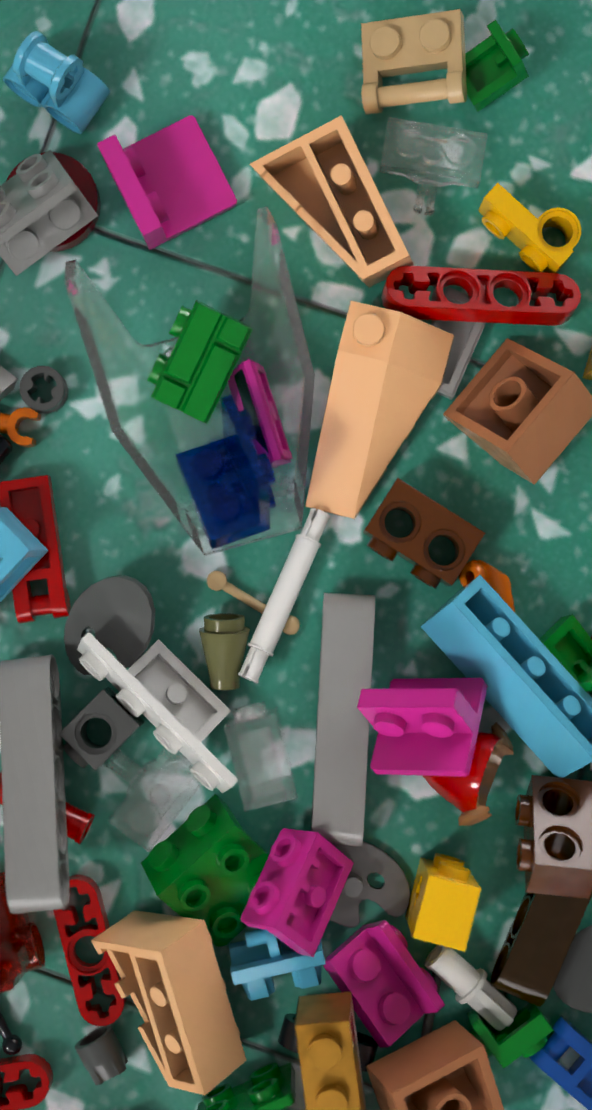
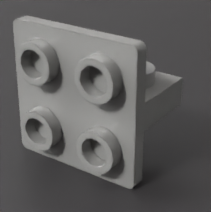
M51 150L42 155L34 154L25 159L17 167V174L0 186V257L16 276L98 216Z

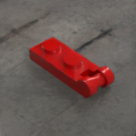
M43 475L0 482V507H7L49 550L12 589L17 621L19 624L35 622L36 616L53 614L54 618L68 617L71 606L66 587L51 476ZM47 579L49 594L33 596L30 581Z

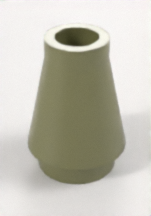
M219 613L204 616V627L199 629L210 677L211 689L234 690L240 688L238 672H240L243 665L250 628L245 627L244 615Z

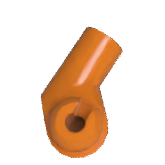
M472 560L464 566L459 574V581L463 587L481 575L515 612L511 581L506 574L482 560Z

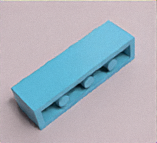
M481 575L477 576L446 601L421 628L466 678H482L487 684L485 699L557 778H564L592 762V697L579 685Z

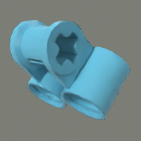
M33 31L24 39L16 52L13 64L3 77L4 83L15 94L33 106H42L59 123L78 134L84 132L110 94L107 85L95 74L84 68L83 61L74 54L67 57L49 45L47 38L38 31Z

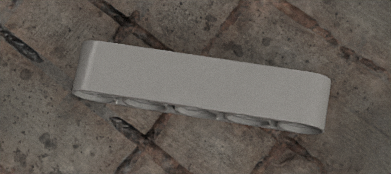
M324 593L311 831L318 832L332 845H363L369 721L359 711L357 705L361 689H371L375 595Z
M54 655L0 662V739L5 887L8 907L12 914L68 908L70 883L63 738L59 735L62 731L60 678Z

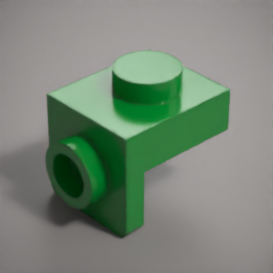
M496 20L487 25L491 36L465 53L467 96L477 112L529 77L522 59L529 55L526 47L513 28L504 33Z
M570 614L561 617L539 640L579 685L592 695V639L575 616Z
M531 1003L518 1011L512 1024L509 1027L506 1026L501 1031L496 1029L492 1031L486 1021L474 1009L467 1013L473 1027L469 1032L484 1045L487 1057L489 1058L491 1055H494L503 1069L521 1055L523 1058H528L536 1054L547 1043L548 1038L546 1036L554 1031L539 1007Z

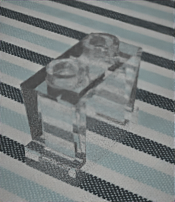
M265 701L236 708L233 712L234 718L227 721L224 730L240 787L244 810L248 811L297 798V783L278 707L267 710Z

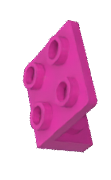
M192 115L122 149L115 134L97 143L103 160L149 250L237 205V199L197 120Z

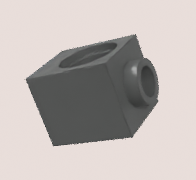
M110 687L103 689L59 733L66 741L62 746L64 751L82 768L89 764L96 771L144 723L140 717L133 716L120 704L116 698L117 694ZM92 718H102L110 725L112 736L108 744L97 745L88 738L86 728Z

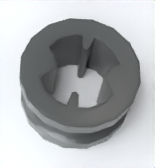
M37 366L28 370L23 375L19 388L21 398L26 405L42 414L57 412L62 408L68 398L69 390L66 380L60 373L49 366ZM43 377L48 383L54 379L57 386L51 390L53 399L45 403L42 398L38 397L35 402L32 394L38 390L35 382Z

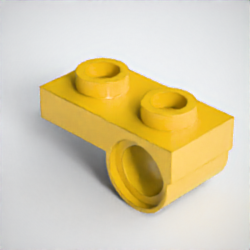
M499 183L483 198L478 212L483 215L481 220L484 226L497 238L504 239L507 237L521 250L519 252L520 258L535 272L556 273L572 255L573 249L581 237L580 221L570 210L558 207L551 208L545 211L539 218H536ZM546 227L558 228L564 234L566 244L561 247L549 245L543 238L542 229Z

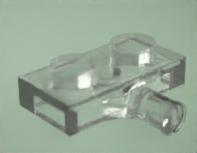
M388 117L379 172L404 176L414 183H418L413 211L421 214L426 195L427 202L424 215L434 214L438 187L459 185L478 189L488 134Z
M164 747L155 759L141 767L118 749L114 753L113 758L111 757L106 767L127 781L129 785L124 800L110 816L108 822L147 852H150L202 785L190 771L193 764L180 751L173 754Z

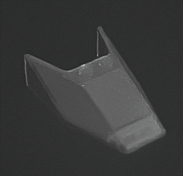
M268 207L257 209L250 307L248 313L239 319V321L252 327L253 331L235 366L236 368L243 361L251 359L264 367L293 458L290 463L264 472H257L255 470L228 383L208 424L152 398L151 395L156 385L147 381L159 353L170 356L178 338L175 337L148 345L138 343L128 332L76 259L67 261L65 264L64 282L111 430L203 555L215 554L301 530L315 374L277 224Z

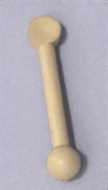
M213 571L208 575L207 584L210 589L214 591L223 590L263 614L266 604L229 583L223 572ZM289 615L282 632L287 635L296 634L300 629L299 619Z

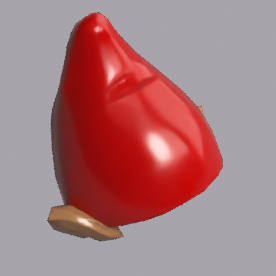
M497 722L491 726L492 733L478 732L469 775L423 776L436 792L462 812L458 818L459 826H472L492 816L488 812L489 806H486L488 793L504 755H514L513 745L509 737Z

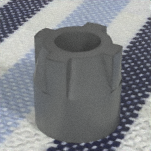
M110 1025L92 1031L75 1045V1050L95 1085H100L116 1075H120L127 1069L126 1063L128 1060Z

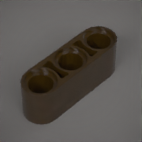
M551 856L552 858H554V859H556V860H561V859H559V858H557V857ZM526 892L491 974V986L541 1007L548 998L590 902L592 892L589 899Z

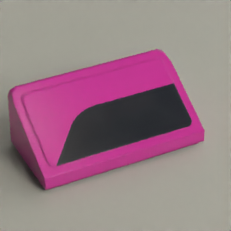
M251 359L243 361L233 370L228 380V385L255 470L257 472H264L290 463L293 458L264 367Z

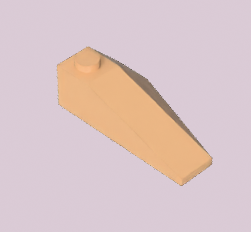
M355 301L350 302L337 351L305 507L316 508L317 510L351 519L357 517L385 474L387 466L404 440H407L420 415L430 400H433L442 385L454 340L453 334L399 311Z

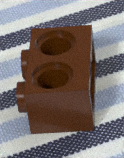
M399 478L396 479L363 531L365 535L371 538L367 544L370 549L393 562L397 555L414 565L410 574L434 589L437 588L440 582L446 586L454 584L485 535V532ZM402 510L411 517L412 530L408 536L397 538L388 533L385 528V517L388 512ZM445 537L453 543L455 556L448 565H438L430 558L428 547L433 538Z
M532 775L526 795L519 794L517 797L515 810L516 826H524V839L520 838L518 841L516 866L518 871H525L526 892L589 899L592 892V781ZM551 856L557 857V858H559V859H561V860H556V859L552 858Z

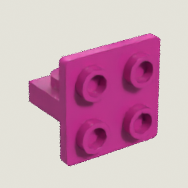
M482 678L393 679L390 682L389 689H361L357 708L378 732L370 768L375 774L469 775L487 692L485 681Z

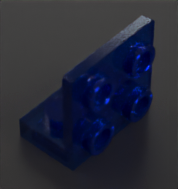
M232 395L221 398L224 438L176 454L177 466L211 549L270 530V509L276 507L275 498L270 486L276 482L271 462L266 453L257 454L252 443L256 439V432L250 414L246 409L238 411Z

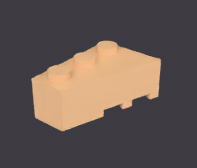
M342 115L250 163V166L266 184L369 288L387 279L391 271L397 267L414 265Z
M134 910L91 940L98 955L107 951L121 979L114 985L121 998H126L130 995L145 1023L139 1026L138 1030L169 1087L205 1096L247 1061L240 1039V1031L235 1023L226 993V984L220 973L212 946V937L207 929L205 920Z

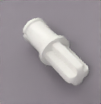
M437 945L431 951L424 965L430 971L432 970L456 993L455 999L459 1004L467 1003L496 1030L501 1031L506 1026L509 1027L512 1024L517 1013L516 1006L497 988L491 986V983L487 980V972L484 969L479 968L476 970L452 948Z

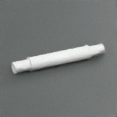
M311 508L301 533L295 535L296 539L252 639L247 645L250 647V650L240 672H238L239 676L249 681L259 682L258 680L268 657L274 655L273 652L316 553L321 547L319 540L331 517L326 512Z

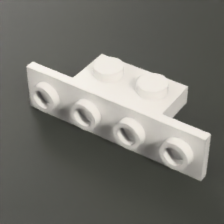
M90 632L81 639L77 650L82 654L79 658L82 666L99 681L105 677L119 691L116 698L129 713L137 718L143 714L157 728L153 735L159 743L173 754L180 751L193 764L190 771L204 787L210 791L217 788L221 793H224L239 781L201 743L231 710L159 639L128 670Z

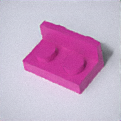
M282 829L271 848L258 881L250 893L249 900L240 918L241 921L248 927L269 931L300 955L314 957L354 862L318 832Z
M386 920L365 924L325 958L326 964L323 965L341 992L351 991L354 1011L380 1048L390 1047L424 1014L437 1013L445 1006L444 1001L437 993L438 987L434 978L425 969L418 966L407 950L408 943L404 935Z

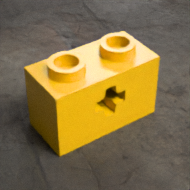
M435 853L433 860L420 857L405 915L413 938L466 951L481 887L472 875L471 870L464 867L465 861Z

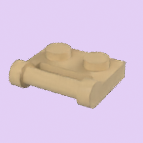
M461 9L361 24L363 61L361 96L366 115L382 113L384 107L445 99H448L450 104L466 102L464 16ZM447 69L448 71L446 78L391 86H383L382 84L383 77Z

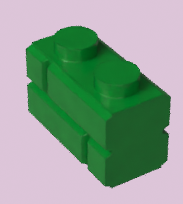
M197 300L192 310L182 306L169 332L170 335L178 338L169 357L159 353L147 379L148 382L156 385L151 397L208 424L253 331L252 327Z

